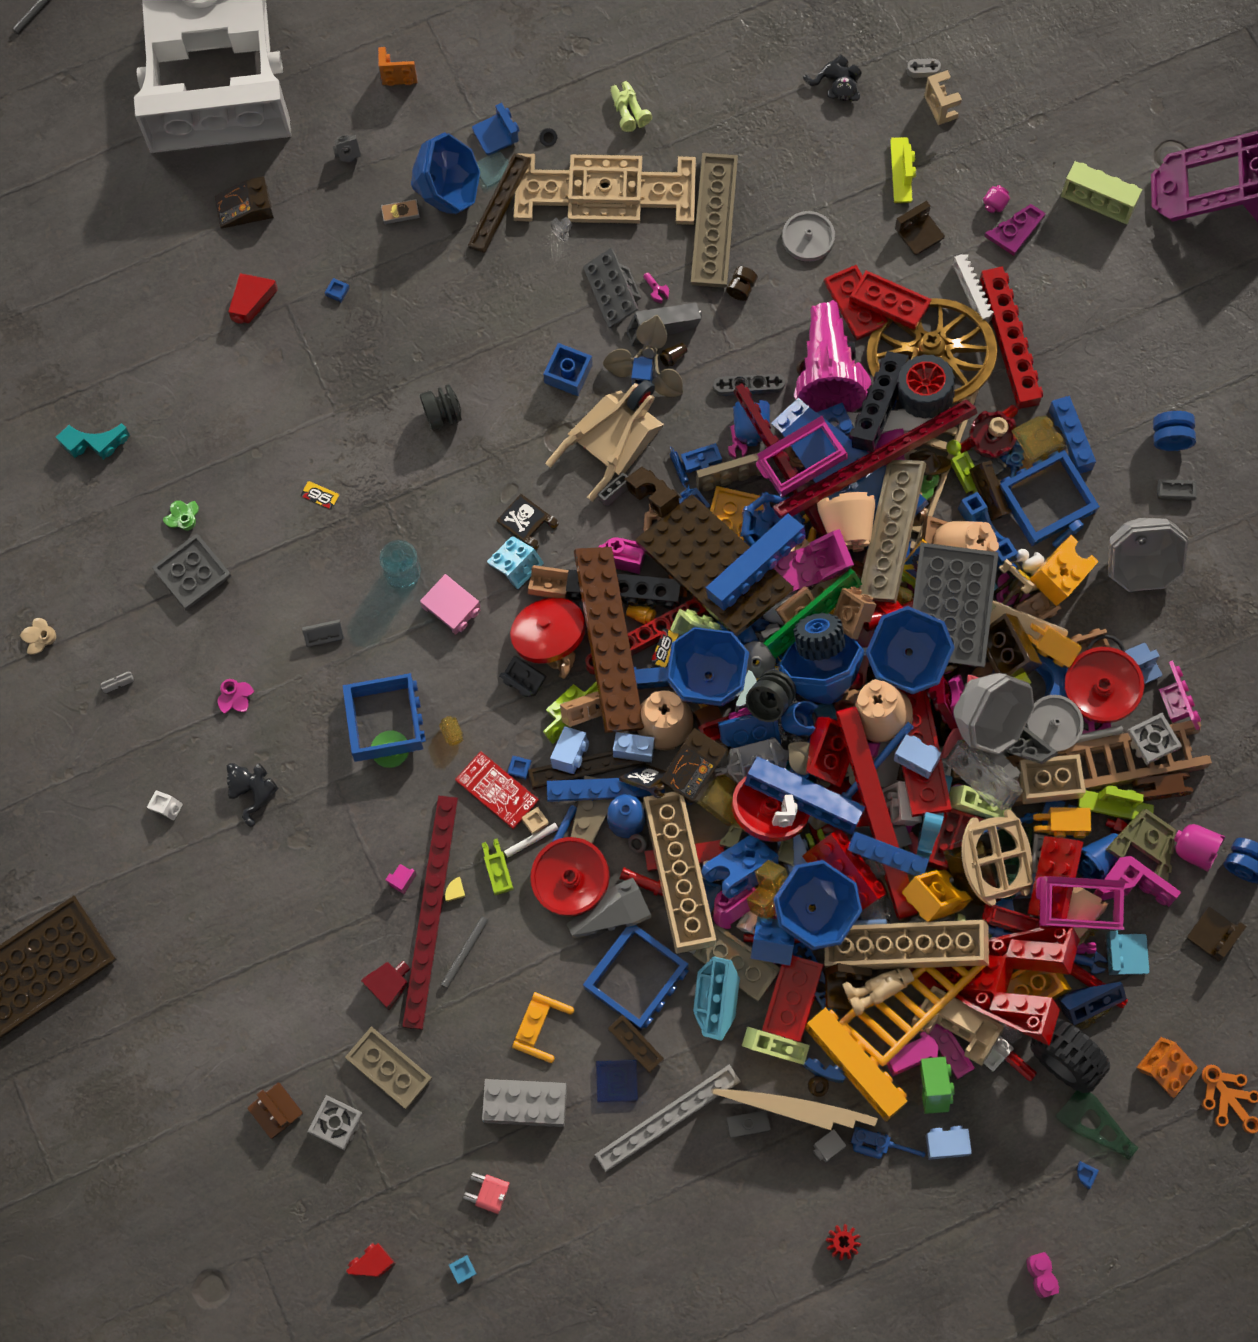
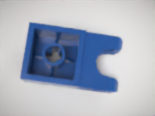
M749 835L705 863L701 874L709 882L724 879L722 894L731 899L746 889L749 891L777 873L778 854L758 838Z

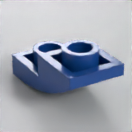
M808 1058L803 1065L808 1071L829 1081L843 1083L846 1078L843 1075L845 1072L837 1065L833 1067L830 1064L824 1070V1065L815 1058L813 1060Z

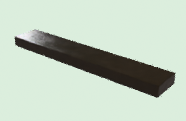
M516 153L513 154L468 244L470 249L483 253L486 252L531 162L529 157Z
M612 750L582 757V763L579 768H576L574 774L554 769L552 764L529 769L528 772L532 789L546 787L547 781L577 780L584 778V776L599 775L646 764V762L613 757Z

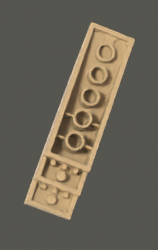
M712 1089L711 1093L829 1130L832 1129L833 1122L853 1128L855 1120L876 1126L878 1119L840 1107L793 1097L728 1089Z

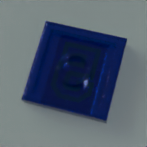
M637 1060L596 1061L598 1103L638 1101Z

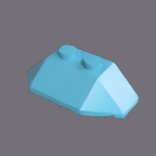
M712 957L698 971L693 1012L705 1037L723 1040L735 1019L740 977L732 960Z

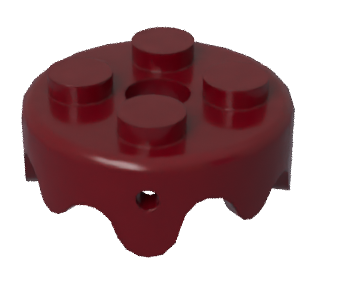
M1001 411L981 412L969 429L971 446L978 454L986 458H999L1006 455L1017 440L1015 420L1008 418ZM993 418H1003L1008 423L1007 432L995 440L989 439L987 436L989 423Z

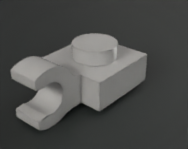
M771 623L766 626L765 630L761 632L762 634L756 633L759 641L765 642L782 625Z

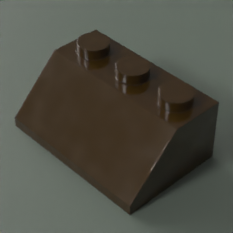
M1005 613L990 624L986 655L996 674L1001 673L1016 677L1025 672L1028 675L1042 665L1017 616Z
M982 840L978 841L976 845L978 859L988 857ZM962 846L943 851L957 890L967 892L972 898L969 903L980 906L986 905L975 894L967 880L962 862ZM991 864L980 866L984 881L990 886L999 889Z

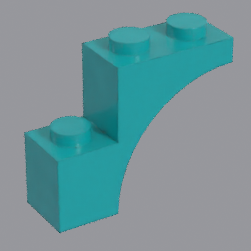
M122 423L110 431L98 434L80 432L68 425L56 436V439L74 458L83 454L89 446L104 460L106 457L111 456L120 444H124L128 440L130 433Z

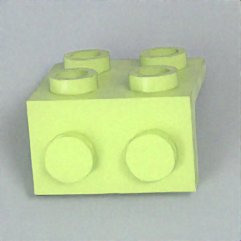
M679 609L670 630L684 635L694 627L714 630L722 629L720 624L714 622V619L707 615L701 617L693 610L687 609L684 611Z

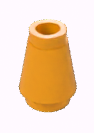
M629 605L626 616L645 625L655 619L656 611L652 607Z

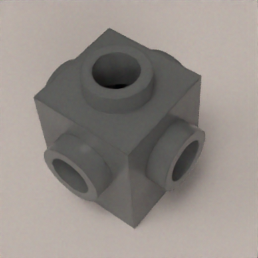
M342 135L338 137V140H334L336 145L333 146L335 157L340 158L341 162H351L356 157L361 156L355 135Z

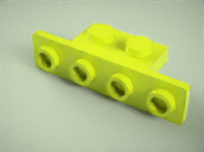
M907 137L891 138L894 203H911L912 179L916 178V167H912V162H915V151H911V144H909Z

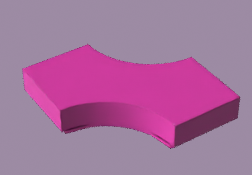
M960 674L953 676L949 681L952 694L950 708L953 716L955 705L965 688Z

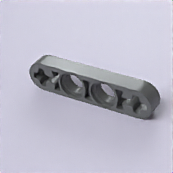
M780 374L718 377L713 384L714 392L720 396L735 395L733 392L735 383L739 381L743 382L745 387H748L751 394L778 393L785 387V378ZM759 380L764 385L761 388H756L753 383ZM775 380H778L779 386H775ZM729 382H732V389H730ZM720 383H723L724 389H720Z

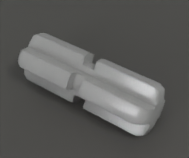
M128 671L116 676V679L112 678L102 682L101 688L103 692L108 693L117 689L118 686L122 687L134 681L132 673Z

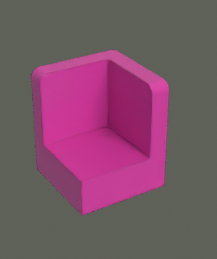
M400 864L393 875L389 873L386 882L404 894L417 874L412 868L410 870Z

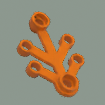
M1215 1065L1206 1066L1202 1071V1079L1207 1084L1206 1096L1202 1101V1107L1205 1110H1212L1215 1107L1216 1103L1213 1098L1216 1087L1220 1092V1103L1215 1124L1218 1127H1224L1228 1124L1227 1111L1229 1103L1242 1120L1244 1131L1249 1134L1256 1133L1258 1131V1118L1249 1116L1236 1098L1244 1099L1254 1104L1258 1102V1092L1227 1088L1222 1082H1233L1236 1086L1242 1087L1247 1083V1077L1244 1074L1222 1073L1221 1069ZM1209 1072H1213L1215 1074L1214 1079L1209 1078ZM1238 1077L1243 1078V1084L1238 1083ZM1253 1093L1256 1095V1101H1253L1250 1098V1094ZM1206 1100L1211 1101L1212 1107L1206 1106ZM1219 1117H1223L1225 1119L1224 1124L1219 1123ZM1248 1122L1253 1123V1125H1254V1128H1253V1129H1249V1128H1248V1126H1247V1123H1248Z

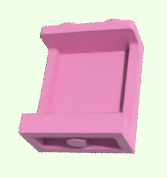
M446 574L420 600L421 607L427 612L430 611L452 629L455 635L459 631L462 632L466 628L467 622L471 618H475L480 612L479 601Z

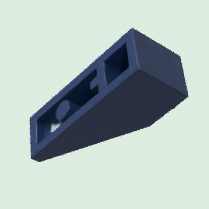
M1117 982L1076 989L1058 999L1063 1014L1073 1025H1076L1127 1000L1123 984Z

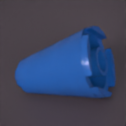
M1112 833L1082 848L1077 871L1083 878L1105 879L1118 860L1107 852L1106 848L1119 834Z

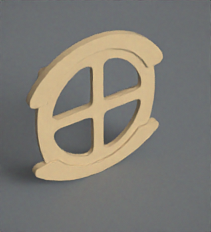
M1011 810L1004 811L1005 817L988 818L980 822L978 818L970 819L963 835L962 862L965 875L975 894L988 905H995L996 899L1012 896L1021 891L1022 896H1028L1033 884V864L1029 841L1020 819ZM996 827L1004 829L1013 837L1016 843L1015 850L1001 852ZM985 830H988L993 854L978 859L976 850L978 839ZM1018 857L1020 861L1019 871L1015 880L1009 885L1003 860ZM990 863L996 864L1000 882L999 889L990 886L984 881L980 866Z

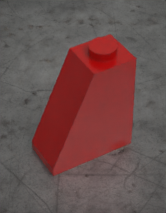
M240 273L228 311L231 320L239 324L243 322L250 323L277 292L278 287L275 280Z

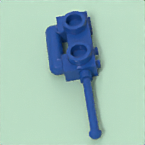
M1016 434L1017 440L1013 446L1012 454L1009 455L1008 452L1000 457L1007 467L1011 468L1010 478L1014 477L1016 470L1023 466L1021 462L1024 460L1023 454L1028 440L1027 436Z
M855 1127L851 1144H853V1150L857 1153L880 1159L883 1154L887 1153L888 1147H893L925 1157L924 1151L920 1152L894 1144V1142L890 1141L891 1137L887 1134L884 1136L880 1132L874 1133L860 1127ZM862 1143L874 1146L876 1149L863 1146Z

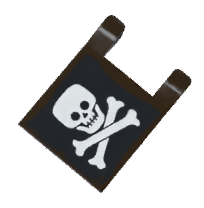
M522 494L496 520L525 544L534 548L535 551L539 548L538 541L531 536L545 521L552 529H556L559 525L555 517L546 513Z
M642 764L619 777V781L649 791L657 799L665 796V794L660 792V790L665 788L663 783L660 782L666 772L664 770Z

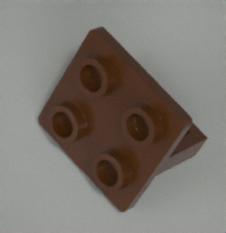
M280 1083L275 1084L267 1092L262 1089L256 1094L259 1098L248 1106L250 1113L271 1139L303 1115L301 1109Z

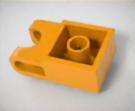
M1072 535L1053 552L1029 579L1056 606L1073 592L1098 563V560L1093 555L1087 559L1078 556L1075 551L1078 541Z
M946 869L915 876L902 892L907 901L917 909L920 916L927 922L959 912L972 900L966 891H959L951 885L949 879L952 876Z

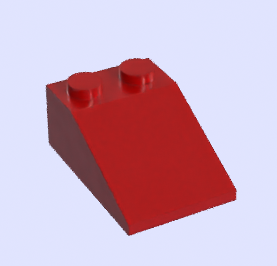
M818 717L814 726L815 731L811 734L806 773L841 787L850 763L838 721L829 717Z

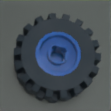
M821 613L807 616L805 619H801L794 628L797 650L804 659H810L811 661L827 660L830 657H835L838 655L837 653L842 652L843 648H845L846 642L842 622L833 614Z

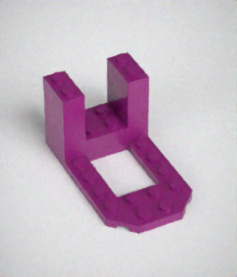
M1258 131L1167 154L1163 159V164L1151 174L1152 207L1172 222L1243 204L1258 223ZM1238 156L1239 185L1189 197V168Z

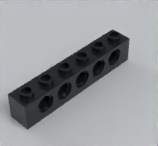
M887 351L885 357L881 358L880 369L878 372H875L873 385L869 386L867 400H863L861 414H858L856 417V426L850 431L849 439L852 441V448L874 453L898 396V373L901 367L909 360V355Z
M569 569L566 593L571 599L581 600L577 570ZM617 574L619 589L623 587L629 588L626 593H620L621 601L626 602L628 605H637V603L645 604L648 607L662 605L668 609H674L681 605L683 587L674 579ZM641 589H647L644 595L638 594ZM659 591H666V594L664 596H657V593Z

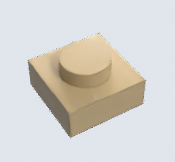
M538 807L522 817V821L532 835L549 825L548 820Z

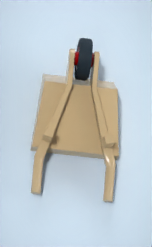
M645 380L640 384L635 383L626 394L618 391L605 395L568 433L569 437L560 444L545 464L551 468L568 447L576 442L607 466L604 477L587 497L593 502L598 496L597 494L612 479L614 473L618 476L622 473L625 474L664 426V424L647 412L655 399L653 396L654 384Z

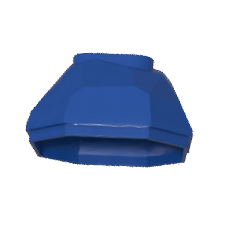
M445 132L424 142L421 145L412 169L411 185L413 190L420 194L425 202L445 213L457 214L475 203L480 170L472 149Z
M906 606L881 616L866 650V655L876 679L887 682L910 694H915L940 683L955 647L944 621ZM908 648L913 652L910 656L905 654V650Z
M694 627L672 642L666 681L684 702L723 706L734 700L744 691L749 652L733 632ZM707 674L712 675L710 679H707L705 676Z
M844 634L846 643L842 652L827 660L811 661L799 655L795 641L788 648L780 662L779 671L791 678L796 687V694L811 702L832 704L840 701L855 682L865 653L863 648L855 639H851Z
M824 860L795 865L773 898L779 927L812 950L841 945L862 912L856 882ZM809 905H813L815 907L814 912H811L809 910Z

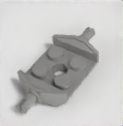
M774 737L737 748L732 747L729 750L727 765L715 768V776L731 775L738 784L747 776L753 761L757 757L766 759L770 763L786 769L789 751L784 750Z

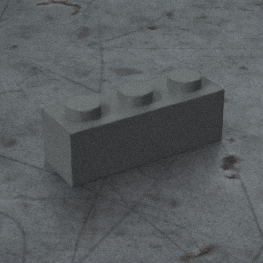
M624 473L620 474L597 494L599 501L608 507L626 492L628 488L625 478L628 476Z

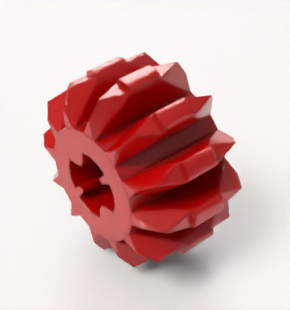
M846 1224L843 1225V1231L837 1225L835 1226L837 1234L832 1230L828 1232L833 1238H826L827 1243H832V1245L827 1247V1250H835L831 1255L832 1257L840 1253V1261L843 1260L844 1254L850 1260L852 1257L849 1251L855 1255L858 1254V1251L853 1246H861V1243L854 1242V1240L860 1238V1235L852 1236L851 1234L855 1229L851 1228L847 1232ZM840 1237L841 1239L844 1237L847 1239V1248L845 1245L843 1248L839 1246L840 1241L838 1239Z

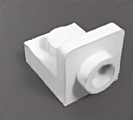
M155 791L147 808L165 815L171 820H175L183 804L170 795Z
M1000 1036L984 1064L994 1071L1014 1048Z

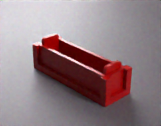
M985 905L982 920L989 925L1014 933L1043 928V926H1040V919L997 905Z

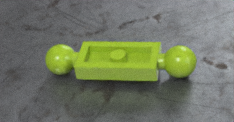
M950 440L946 445V450L949 454L954 455V458L950 459L952 467L965 492L972 491L974 494L977 492L969 469L975 465L967 451L961 454V444L957 440Z

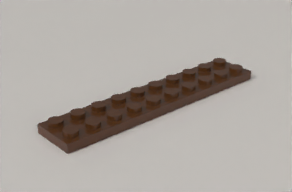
M612 547L575 549L574 557L605 733L643 730L644 724L641 719L640 700Z

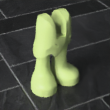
M627 81L622 83V92L619 91L616 85L611 86L614 105L622 116L620 127L623 131H634L636 123L639 128H642L652 120V114L649 110H641L635 91ZM628 105H630L635 119L630 115L627 109Z

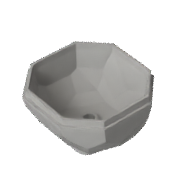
M1138 518L1126 522L1110 537L1108 575L1129 592L1164 589L1185 571L1188 537L1168 519Z
M1001 673L970 680L954 708V717L962 738L970 747L997 755L1018 742L1034 710L1032 687L1028 682Z

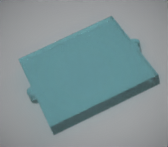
M500 150L477 162L480 170L479 179L483 180L487 188L500 182L509 164V160L505 159Z

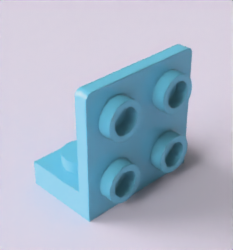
M514 536L507 540L487 561L490 566L505 574L517 589L531 577L533 565L542 566L544 564L534 548Z
M1109 931L1106 935L1109 975L1148 974L1149 960L1146 934L1118 935V931Z

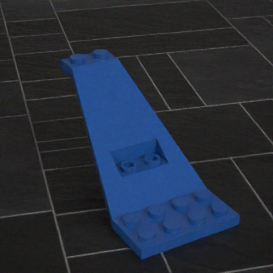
M798 397L771 424L784 437H787L817 419L820 415ZM824 419L826 424L847 452L848 459L813 479L815 483L869 454L865 450L852 448V441L849 437L826 419ZM822 428L791 445L806 469L836 452ZM887 466L880 467L826 498L832 500V498L840 496L839 494L850 492H866L869 497L874 495V525ZM921 494L919 495L915 516L929 504Z

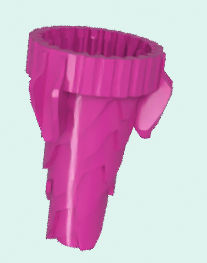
M832 300L828 303L812 306L810 309V341H807L808 356L805 358L806 370H803L797 378L794 398L797 399L799 397L816 413L839 403H843L847 412L853 413L862 406L863 400H866L867 390L869 386H872V381L861 363L857 362L855 364V360L852 361L851 347H848L847 336H844L843 319L840 318L837 302Z

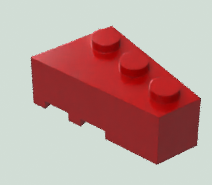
M953 808L951 812H945L941 829L934 843L927 866L940 871L948 870L949 867L943 851L962 846V842H956L963 840V835L970 819L978 818L980 822L984 820L983 818Z

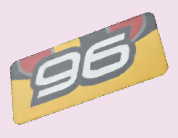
M308 481L301 496L332 509L339 494Z
M663 629L651 660L652 663L662 667L667 666L671 645L678 638V633Z

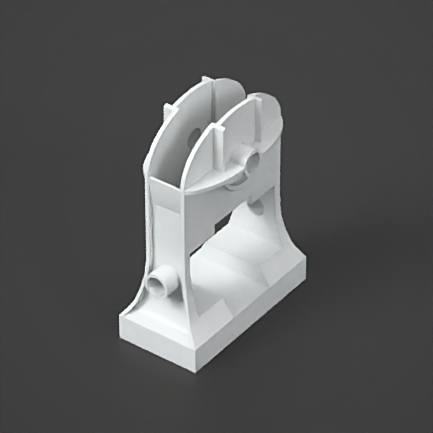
M142 0L146 67L137 68V79L141 90L134 96L135 117L150 153L291 137L288 110L279 80L273 75L283 73L280 51L270 52L266 0ZM232 47L234 53L260 51L261 74L233 77L230 79V86L186 91L184 83L164 86L160 84L159 62L189 59L188 52Z

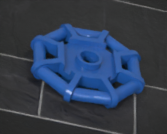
M764 492L762 496L744 507L740 537H743L747 545L751 547L755 543L750 534H754V536L760 539L770 530L768 525L772 523L775 525L781 520L774 513L773 508L770 507V502L779 504L789 497L781 498V496ZM763 504L764 510L759 514L755 513L754 510ZM800 513L793 516L799 523L804 524L805 518H802ZM752 517L754 518L753 528L749 531L750 521Z

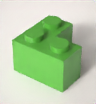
M946 1057L921 1059L920 1072L923 1084L922 1100L924 1113L949 1112L950 1104H953L954 1084L949 1082V1076H951L950 1064L946 1063Z

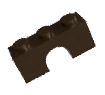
M643 466L625 478L628 491L637 499L641 500L651 495L649 497L651 510L661 518L665 517L680 504V496L677 491L671 490L663 480L656 478L652 471L646 470Z

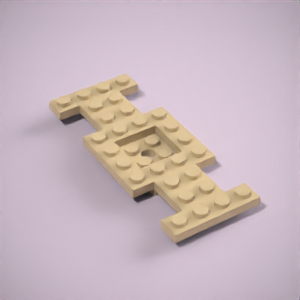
M519 154L529 157L531 162L515 192L514 221H532L533 205L568 206V222L640 223L641 207L676 208V224L694 225L696 157H678V170L676 173L642 172V156L571 155L570 170H535V154ZM604 182L610 184L608 188H602L600 185ZM602 203H622V204H602Z

